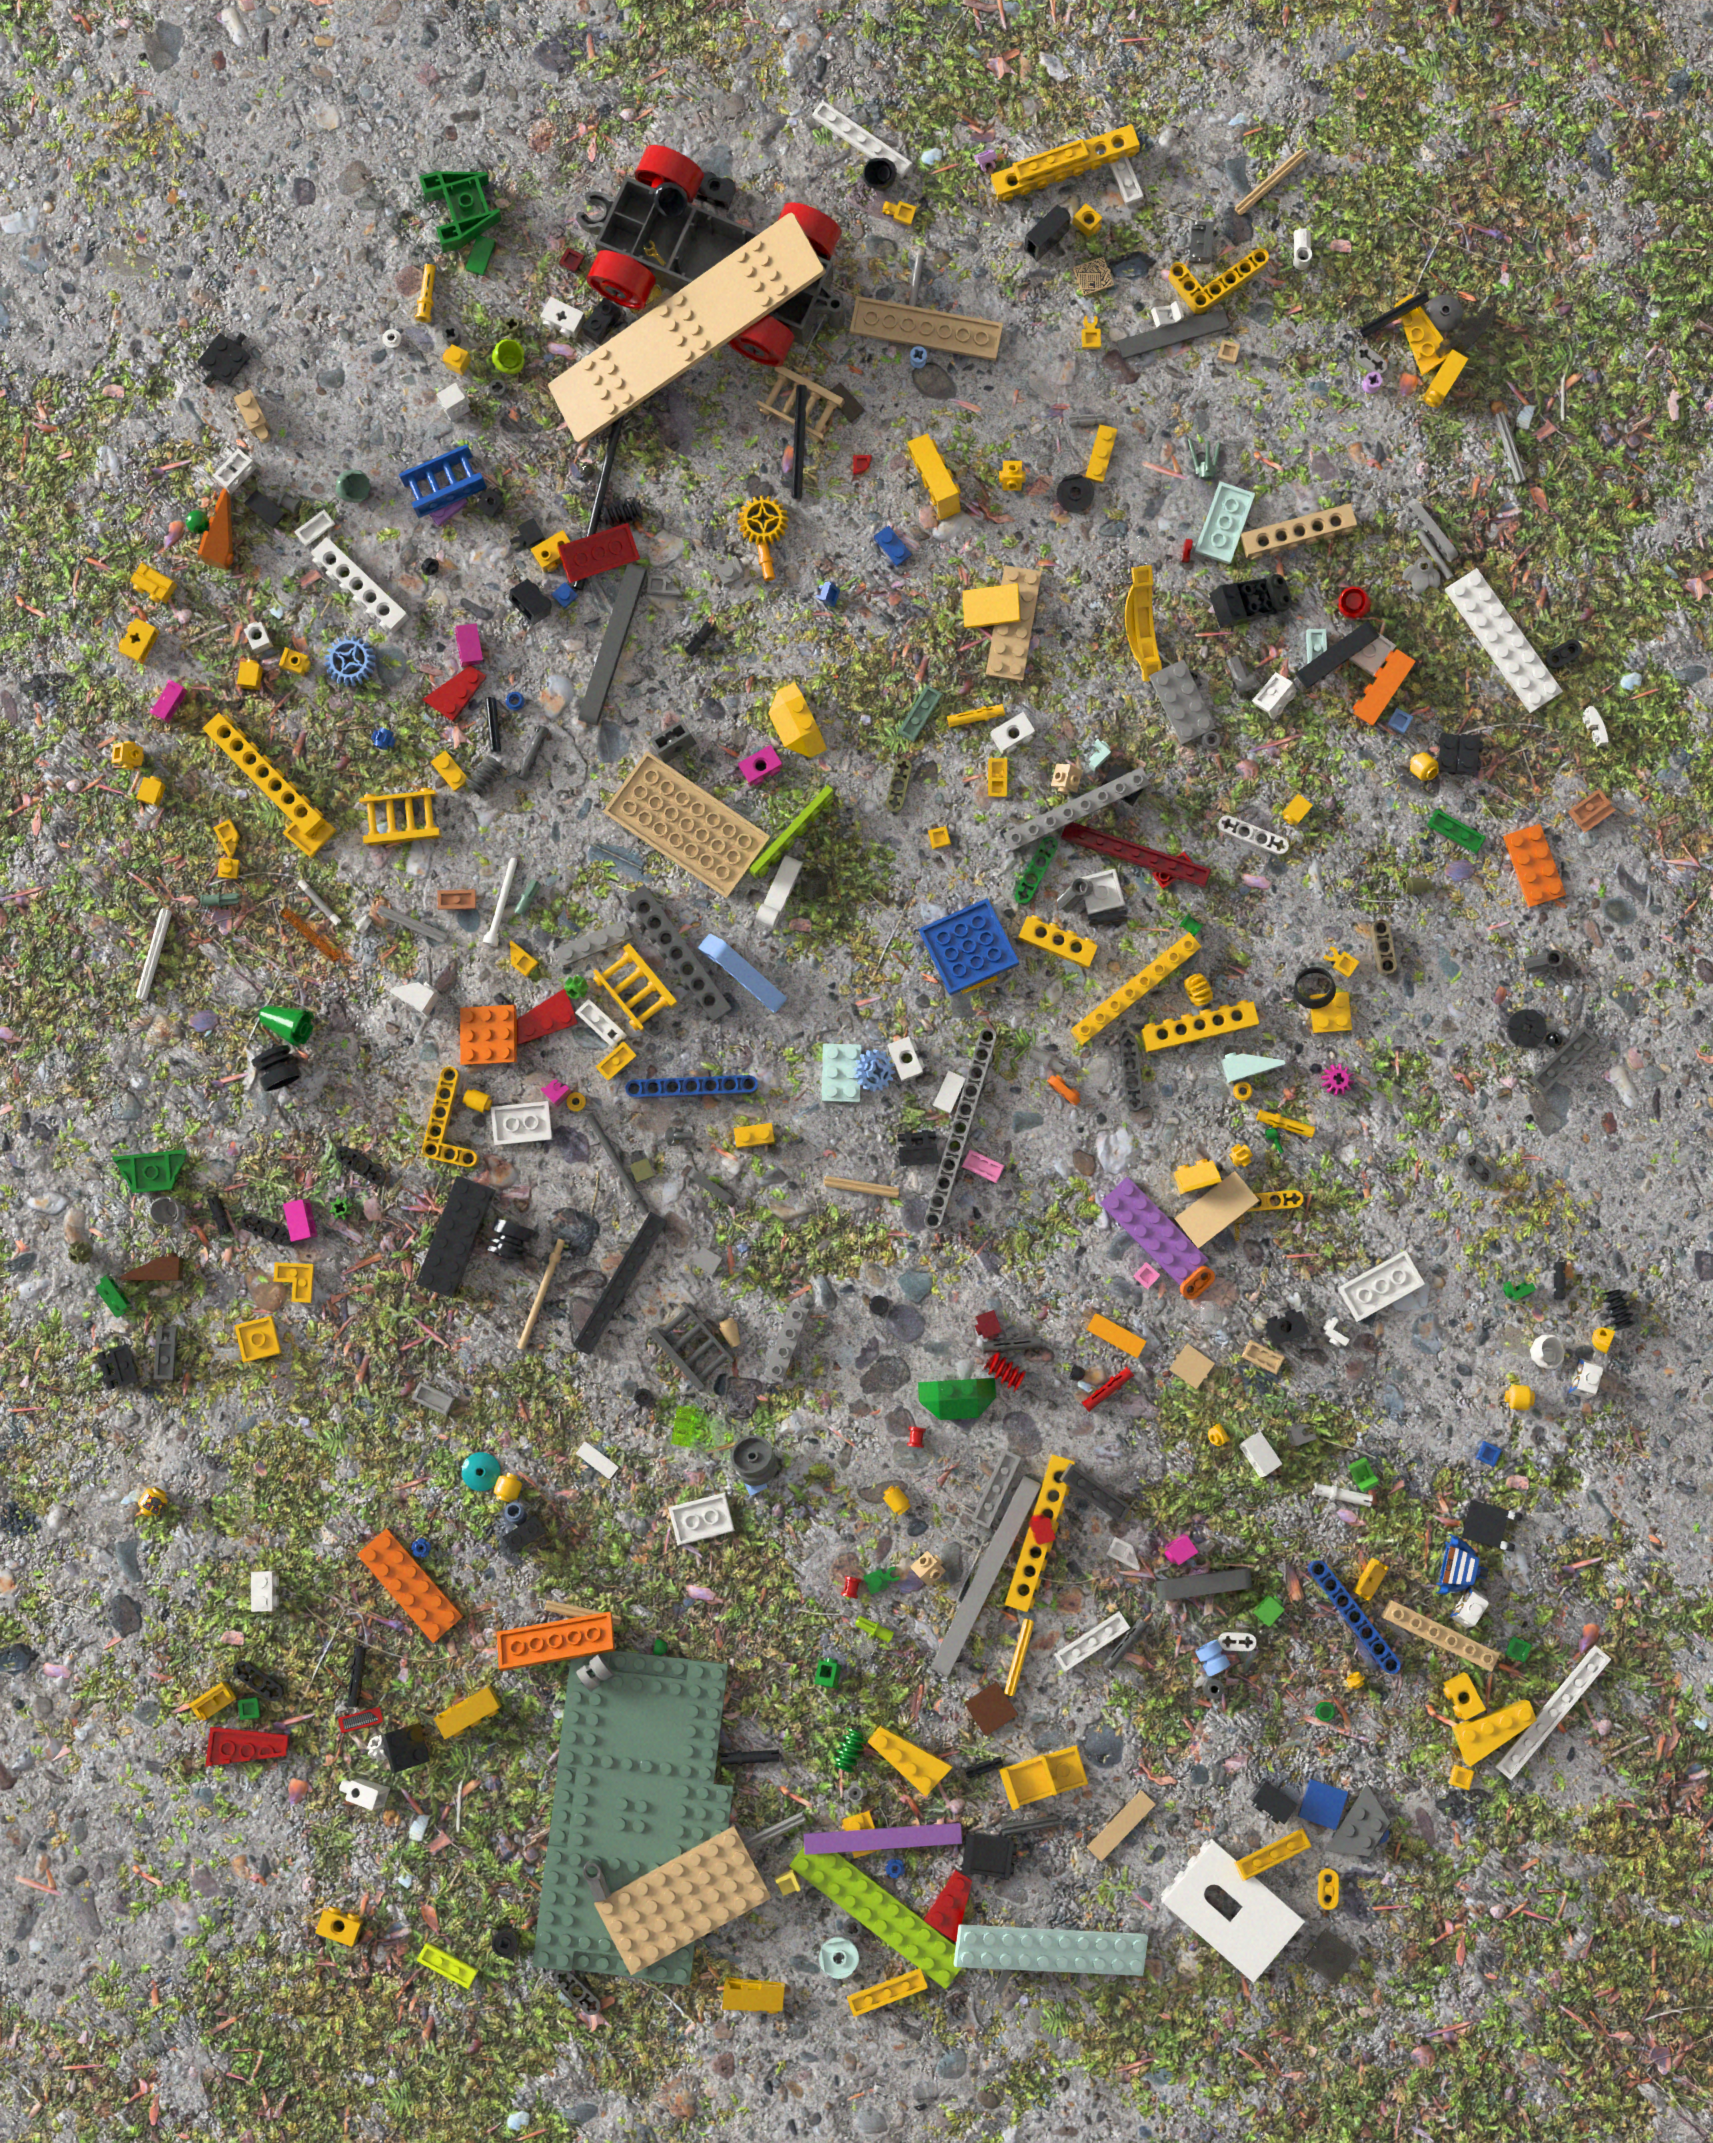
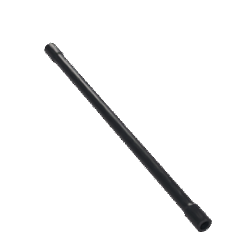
M625 414L614 421L586 537L596 534ZM586 578L573 582L572 588L582 591Z

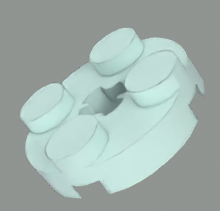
M844 1937L829 1939L822 1945L819 1953V1963L822 1970L836 1979L850 1976L859 1961L856 1946L850 1939ZM837 1952H840L845 1957L841 1963H837V1960L834 1961L833 1959Z

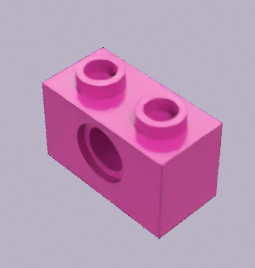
M771 744L738 763V767L749 786L753 784L757 786L765 781L764 778L769 775L771 777L781 772L780 769L783 768ZM759 763H764L766 769L758 771L756 766Z
M1185 1534L1180 1535L1164 1546L1167 1550L1164 1554L1172 1564L1175 1562L1177 1565H1180L1198 1553L1189 1537Z

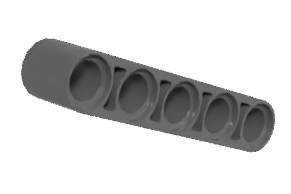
M1250 1567L1155 1581L1158 1601L1253 1587Z

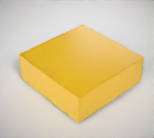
M946 826L928 830L932 850L951 845Z
M1454 1764L1449 1784L1469 1790L1475 1771Z

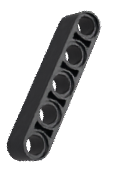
M1368 620L1301 668L1295 675L1305 688L1308 689L1368 646L1380 635Z

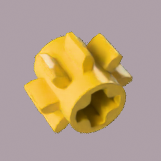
M1237 1144L1230 1149L1232 1153L1229 1157L1236 1167L1241 1165L1244 1168L1252 1162L1250 1158L1253 1157V1154L1245 1144L1243 1146Z

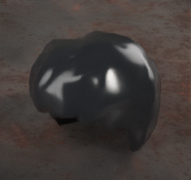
M873 158L866 162L862 177L866 185L874 191H885L895 182L897 168L894 162L888 158Z
M663 182L655 188L653 195L656 208L665 217L673 218L685 212L688 201L687 193L676 182Z

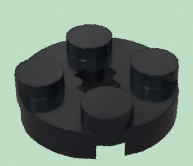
M1070 474L1064 477L1058 485L1056 492L1057 501L1064 511L1082 512L1091 505L1094 498L1093 484L1089 479L1087 480L1080 474ZM1073 489L1081 493L1076 498L1070 494Z
M1533 1009L1517 1011L1510 1017L1507 1026V1035L1511 1042L1524 1048H1530L1539 1044L1547 1033L1544 1018ZM1524 1023L1531 1026L1529 1034L1526 1031H1522Z

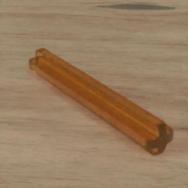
M284 907L281 910L280 915L333 963L339 960L340 954L288 907Z

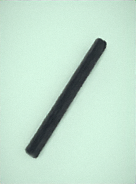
M801 384L796 386L791 492L793 499L802 498L807 386Z

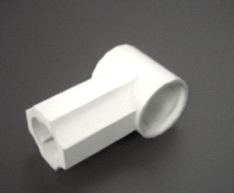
M1299 229L1294 231L1293 265L1298 270H1305L1309 266L1312 257L1311 233L1307 229ZM1299 257H1305L1306 260H1301Z

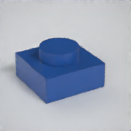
M566 582L551 594L564 609L578 598V595Z

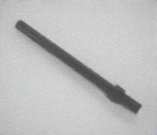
M593 1112L588 1114L586 1117L627 1187L632 1202L636 1203L642 1216L649 1213L642 1200V1194L635 1188Z

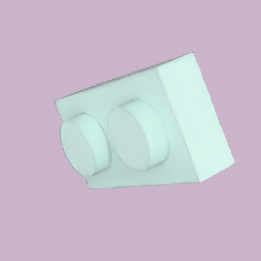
M1326 629L1306 630L1307 664L1327 650Z

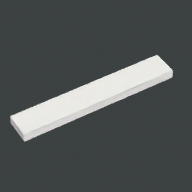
M822 101L812 114V118L871 159L884 157L893 161L897 168V177L901 180L912 167L913 163L825 101Z

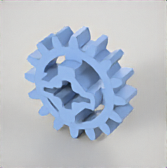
M875 1049L873 1052L867 1050V1056L861 1054L862 1060H856L858 1067H855L854 1070L858 1071V1074L854 1077L860 1078L858 1084L863 1085V1089L868 1090L870 1088V1091L873 1092L876 1089L882 1091L883 1086H889L888 1080L893 1081L891 1074H894L895 1071L891 1070V1067L895 1064L889 1063L891 1056H886V1052H879V1050ZM876 1058H879L883 1063H879ZM866 1078H870L873 1083H870Z

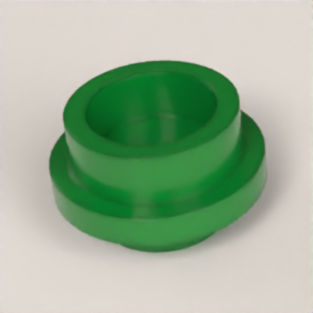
M1323 1701L1316 1706L1315 1714L1319 1720L1327 1722L1335 1716V1708L1331 1703Z

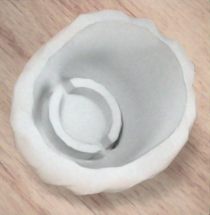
M1541 1335L1535 1339L1530 1349L1531 1358L1535 1361V1364L1545 1369H1556L1564 1361L1565 1354L1563 1339L1555 1335Z

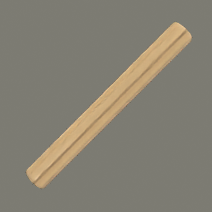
M1303 149L1297 151L1235 206L1236 213L1243 215L1304 161L1307 153Z

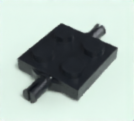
M219 332L197 361L208 372V375L202 381L204 385L209 387L211 382L217 379L229 386L251 357L240 346L246 338L244 334L239 332L233 341Z

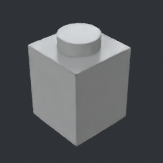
M704 1247L701 1250L697 1249L692 1257L694 1259L693 1264L713 1276L723 1261L721 1257Z

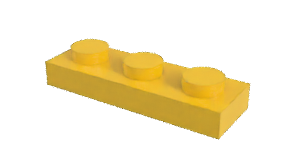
M1099 425L1085 476L1087 480L1103 484L1118 429Z

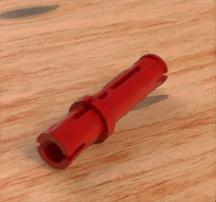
M1126 1366L1115 1377L1111 1376L1109 1378L1110 1381L1081 1403L1090 1412L1117 1389H1122L1121 1386L1134 1377V1374Z

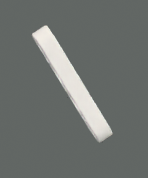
M1226 815L1221 817L1217 825L1219 831L1223 834L1274 855L1280 856L1285 854L1289 847L1285 838L1232 816ZM1226 820L1230 821L1229 825L1235 827L1236 823L1239 825L1236 828L1235 833H1233L1232 831L1234 828L1228 827L1227 829H1224V825L1222 824V822H1226ZM1241 827L1249 829L1250 833L1247 837H1242L1239 834ZM1259 834H1264L1267 837L1265 844L1257 842ZM1271 838H1273L1274 840L1272 843L1278 844L1279 842H1282V846L1284 847V849L1278 851L1276 850L1277 846L1273 844L1270 846V848L1267 846L1270 843Z

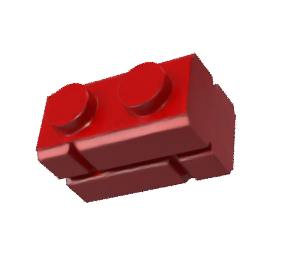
M1042 1513L1031 1516L1032 1520L1028 1523L1033 1532L1032 1535L1035 1543L1041 1545L1054 1541L1056 1537L1051 1528L1050 1518Z

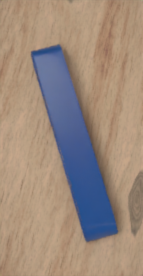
M752 1075L637 1079L627 1082L625 1090L629 1097L642 1099L753 1094L757 1091L759 1085L757 1079ZM747 1080H753L755 1086L749 1090L744 1087V1083ZM710 1081L716 1083V1088L713 1091L706 1089V1085ZM734 1081L736 1083L735 1088L727 1090L725 1088L726 1082ZM690 1082L697 1084V1089L693 1092L687 1090V1085ZM676 1083L678 1085L677 1091L669 1092V1084ZM634 1084L639 1085L640 1088L637 1094H631L629 1091L630 1087ZM651 1084L659 1086V1090L656 1093L649 1092Z
M1312 1560L1308 1565V1572L1381 1669L1389 1674L1397 1673L1400 1670L1401 1664L1390 1647L1327 1564L1320 1560ZM1320 1563L1322 1565V1572L1315 1574L1313 1568L1316 1564ZM1332 1579L1334 1581V1588L1327 1590L1325 1584L1328 1580ZM1341 1595L1346 1597V1603L1343 1606H1339L1337 1603ZM1353 1611H1356L1359 1616L1355 1622H1351L1349 1618ZM1365 1627H1369L1371 1633L1368 1637L1364 1638L1361 1632ZM1377 1643H1381L1383 1649L1380 1653L1376 1654L1374 1646ZM1389 1659H1393L1395 1662L1392 1669L1386 1668V1662Z

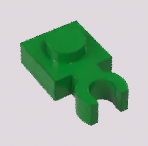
M895 1566L889 1567L884 1574L882 1569L863 1576L871 1595L888 1588L887 1581L895 1582L900 1579V1576L892 1577L890 1575V1572L896 1569Z

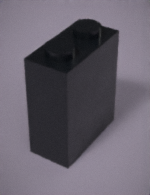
M1057 204L1026 234L1024 250L1033 259L1039 261L1068 233L1071 219L1068 210L1064 207L1061 208Z

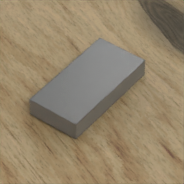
M419 1382L412 1400L447 1416L455 1398L423 1382Z

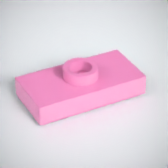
M970 1149L962 1167L997 1183L1004 1165Z

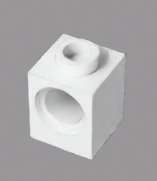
M253 622L248 625V628L244 629L252 650L256 654L274 647L262 622ZM257 633H262V637L259 640H254V636Z

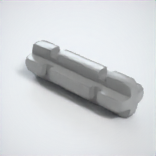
M1103 413L1096 416L1094 414L1079 415V417L1072 415L1068 418L1070 427H1077V425L1091 426L1095 423L1097 425L1105 424V415Z

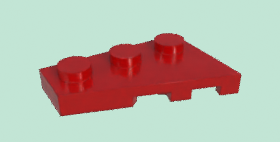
M470 665L422 700L454 722L487 677Z

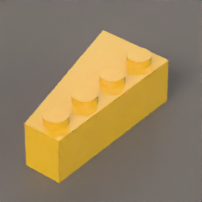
M927 433L907 442L910 456L918 473H923L921 474L923 484L926 489L930 488L928 491L933 506L937 505L939 519L943 520L961 512L959 501L960 488L957 483H953V475L950 469L945 468V459L942 454H938L936 441L934 439L931 440Z
M1524 1699L1452 1726L1464 1761L1471 1767L1536 1722L1537 1719L1530 1701Z
M880 1725L868 1738V1743L925 1797L952 1768L951 1763L937 1757L935 1754L903 1738L883 1725Z

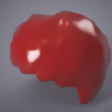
M1351 586L1341 593L1338 608L1346 619L1351 621L1360 620L1370 612L1372 601L1365 590L1360 587Z

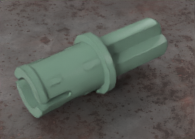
M533 879L530 881L524 894L520 895L521 899L514 910L515 913L525 917L531 903H534L533 899L541 886L538 881Z
M218 892V894L201 895L200 902L202 907L236 905L240 902V896L238 893L221 894V892Z

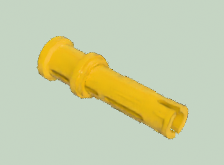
M425 264L421 297L417 300L418 312L415 315V319L420 322L429 323L432 321L430 316L431 307L434 306L432 293L436 266ZM428 278H430L428 289H426Z

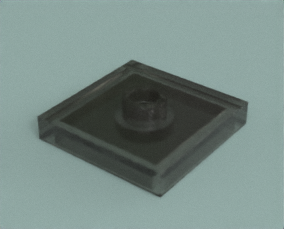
M1325 1928L1302 1961L1336 1986L1358 1955V1952Z

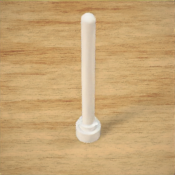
M516 858L510 859L490 932H487L483 939V943L489 946L497 947L499 943L497 932L516 869Z

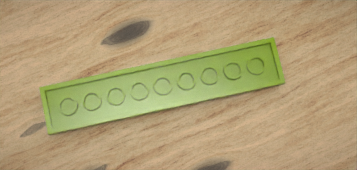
M803 1845L789 1864V1867L919 1969L921 1968L925 1974L943 1988L947 1989L962 1969V1967H955L954 1965L956 1945L923 1921L920 1916L838 1852L805 1855Z

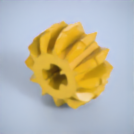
M1201 973L1194 974L1184 980L1186 993L1195 1006H1203L1213 1000L1211 987Z

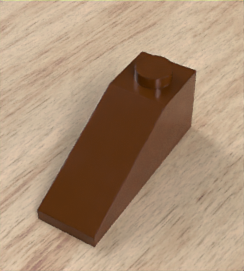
M166 1253V1257H158L120 1276V1280L183 1281V1258L178 1257V1253Z

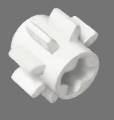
M382 1736L372 1738L367 1746L369 1750L368 1755L372 1759L376 1758L377 1761L388 1758Z

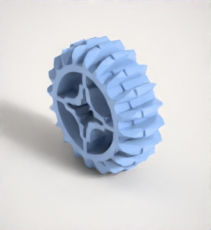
M345 635V641L338 638L339 643L337 645L334 642L331 643L334 647L333 649L327 648L330 655H325V659L328 661L324 664L328 667L327 673L332 674L331 678L333 680L337 679L338 684L344 681V685L348 687L351 682L354 687L356 686V681L363 684L362 678L369 680L367 673H374L370 667H376V664L372 662L376 659V656L371 655L374 650L369 648L368 642L364 643L362 638L357 640L356 636H352L350 640ZM351 648L347 653L342 652L345 649ZM360 650L363 651L365 656L364 664L358 661ZM337 658L342 661L341 672L336 668ZM352 659L354 660L353 663H352V662L347 663V661H346V660H352ZM354 669L359 670L354 674H350V672Z

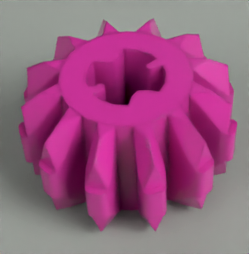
M1339 1063L1337 1069L1332 1064L1330 1065V1070L1327 1068L1324 1070L1326 1075L1321 1076V1079L1327 1082L1323 1083L1322 1087H1329L1326 1091L1327 1093L1333 1090V1096H1337L1339 1091L1343 1096L1345 1095V1090H1351L1348 1084H1354V1080L1349 1079L1353 1076V1073H1346L1349 1067H1345L1342 1070V1064ZM1337 1075L1339 1076V1079L1342 1080V1082L1336 1084V1080H1333V1078L1337 1077Z

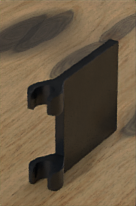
M1470 1500L1461 1538L1513 1552L1515 1545L1502 1541L1507 1518L1521 1521L1523 1514Z

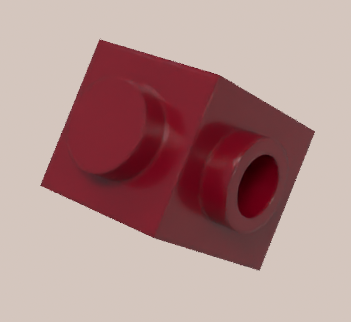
M994 1310L975 1317L978 1323L975 1325L978 1336L982 1335L983 1339L987 1337L988 1341L999 1337L998 1333L1002 1332Z

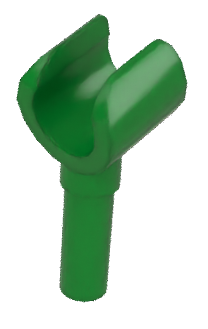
M1272 1128L1265 1130L1267 1140L1273 1139L1279 1153H1283L1284 1150L1279 1142L1278 1132Z

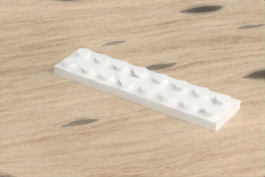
M1477 568L1444 590L1529 713H1532L1563 692Z

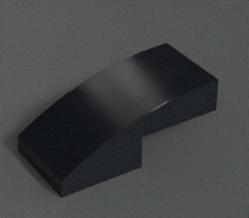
M257 490L244 502L250 510L272 528H275L286 516L281 509Z

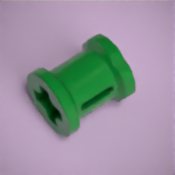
M1190 913L1179 925L1180 928L1183 927L1190 932L1193 937L1204 926L1203 923L1200 924L1193 919Z

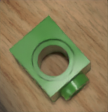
M1267 1595L1252 1613L1270 1627L1285 1609L1281 1606L1283 1602L1275 1595L1273 1597Z

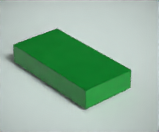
M477 235L466 266L467 272L484 277L496 243L495 240Z

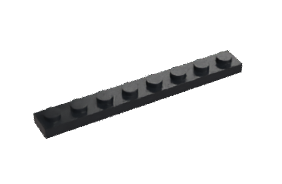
M650 1211L575 1340L574 1347L588 1355L592 1353L666 1225L667 1220Z

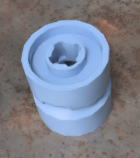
M1217 1639L1206 1643L1195 1651L1199 1660L1204 1662L1203 1667L1208 1676L1215 1675L1231 1665L1226 1655L1221 1654L1223 1649Z

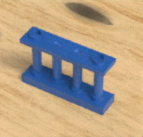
M468 444L457 447L448 453L399 474L404 487L410 485L416 501L411 502L418 518L478 493L483 489H487L481 473L475 474L468 459L473 458ZM462 463L468 478L458 482L451 467ZM444 470L451 485L440 490L434 474ZM427 478L434 493L423 497L417 482Z

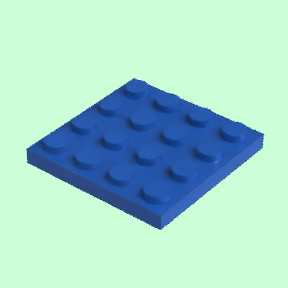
M988 898L918 929L949 996L1020 965Z

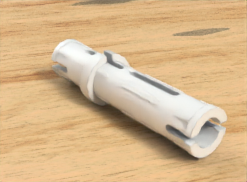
M1314 1483L1313 1495L1328 1497L1333 1501L1337 1499L1371 1507L1372 1503L1370 1501L1373 1500V1495L1337 1488L1336 1485L1327 1486Z

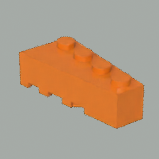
M1398 649L1395 652H1389L1385 658L1387 664L1384 668L1379 667L1374 675L1377 679L1373 685L1371 683L1367 685L1363 692L1366 694L1362 701L1358 699L1352 708L1355 710L1353 713L1355 716L1371 726L1374 725L1416 662Z

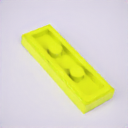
M426 1942L417 1959L419 1963L467 1989L470 1988L479 1971L429 1942Z

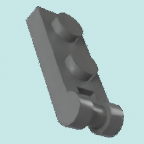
M157 1325L154 1379L175 1380L178 1325H171V1327ZM164 1335H170L169 1340H164Z

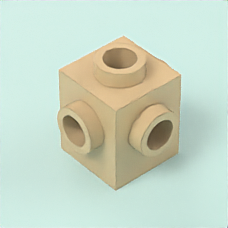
M1056 764L1051 786L1058 789V792L1068 795L1069 792H1077L1082 770L1070 764Z
M928 1551L911 1566L913 1571L928 1587L946 1572L941 1566L944 1562L936 1554L932 1556Z

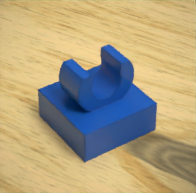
M825 582L824 585L819 586L822 592L821 595H816V598L830 607H835L840 589L831 582Z

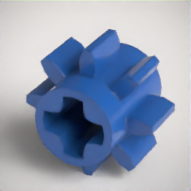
M382 727L379 731L374 730L371 737L375 741L373 745L385 751L388 747L393 748L396 741L392 737L394 733Z

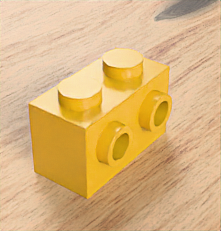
M563 530L531 549L533 556L544 573L554 571L562 563L557 546L570 542Z

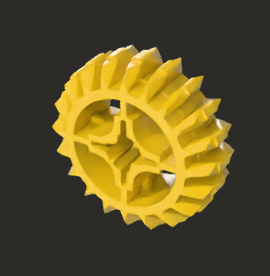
M763 495L760 496L758 501L756 497H753V503L747 500L746 504L748 507L742 506L743 512L738 514L741 518L738 520V525H741L739 530L744 532L743 537H749L750 543L756 540V545L760 542L766 545L767 541L773 545L774 538L780 541L779 535H785L783 529H788L786 523L789 521V518L786 517L787 510H782L783 504L777 505V499L771 502V496L764 500ZM765 508L774 511L777 516L769 515ZM760 509L757 515L749 518L755 510ZM762 514H764V518L766 519L764 523V528L761 523ZM778 524L773 531L767 533L770 526ZM749 525L758 527L761 530V534L753 531Z

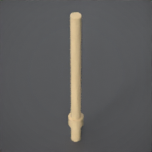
M558 1238L553 1253H550L548 1267L517 1346L520 1349L525 1350L555 1267L561 1260L562 1256L560 1254L565 1244V1241Z

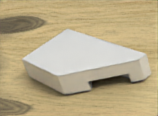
M1114 1537L1106 1554L1139 1571L1140 1566L1133 1546Z

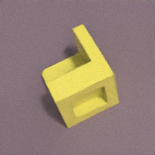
M791 1869L775 1876L776 1884L778 1883L783 1896L794 1891H801V1885L795 1870Z

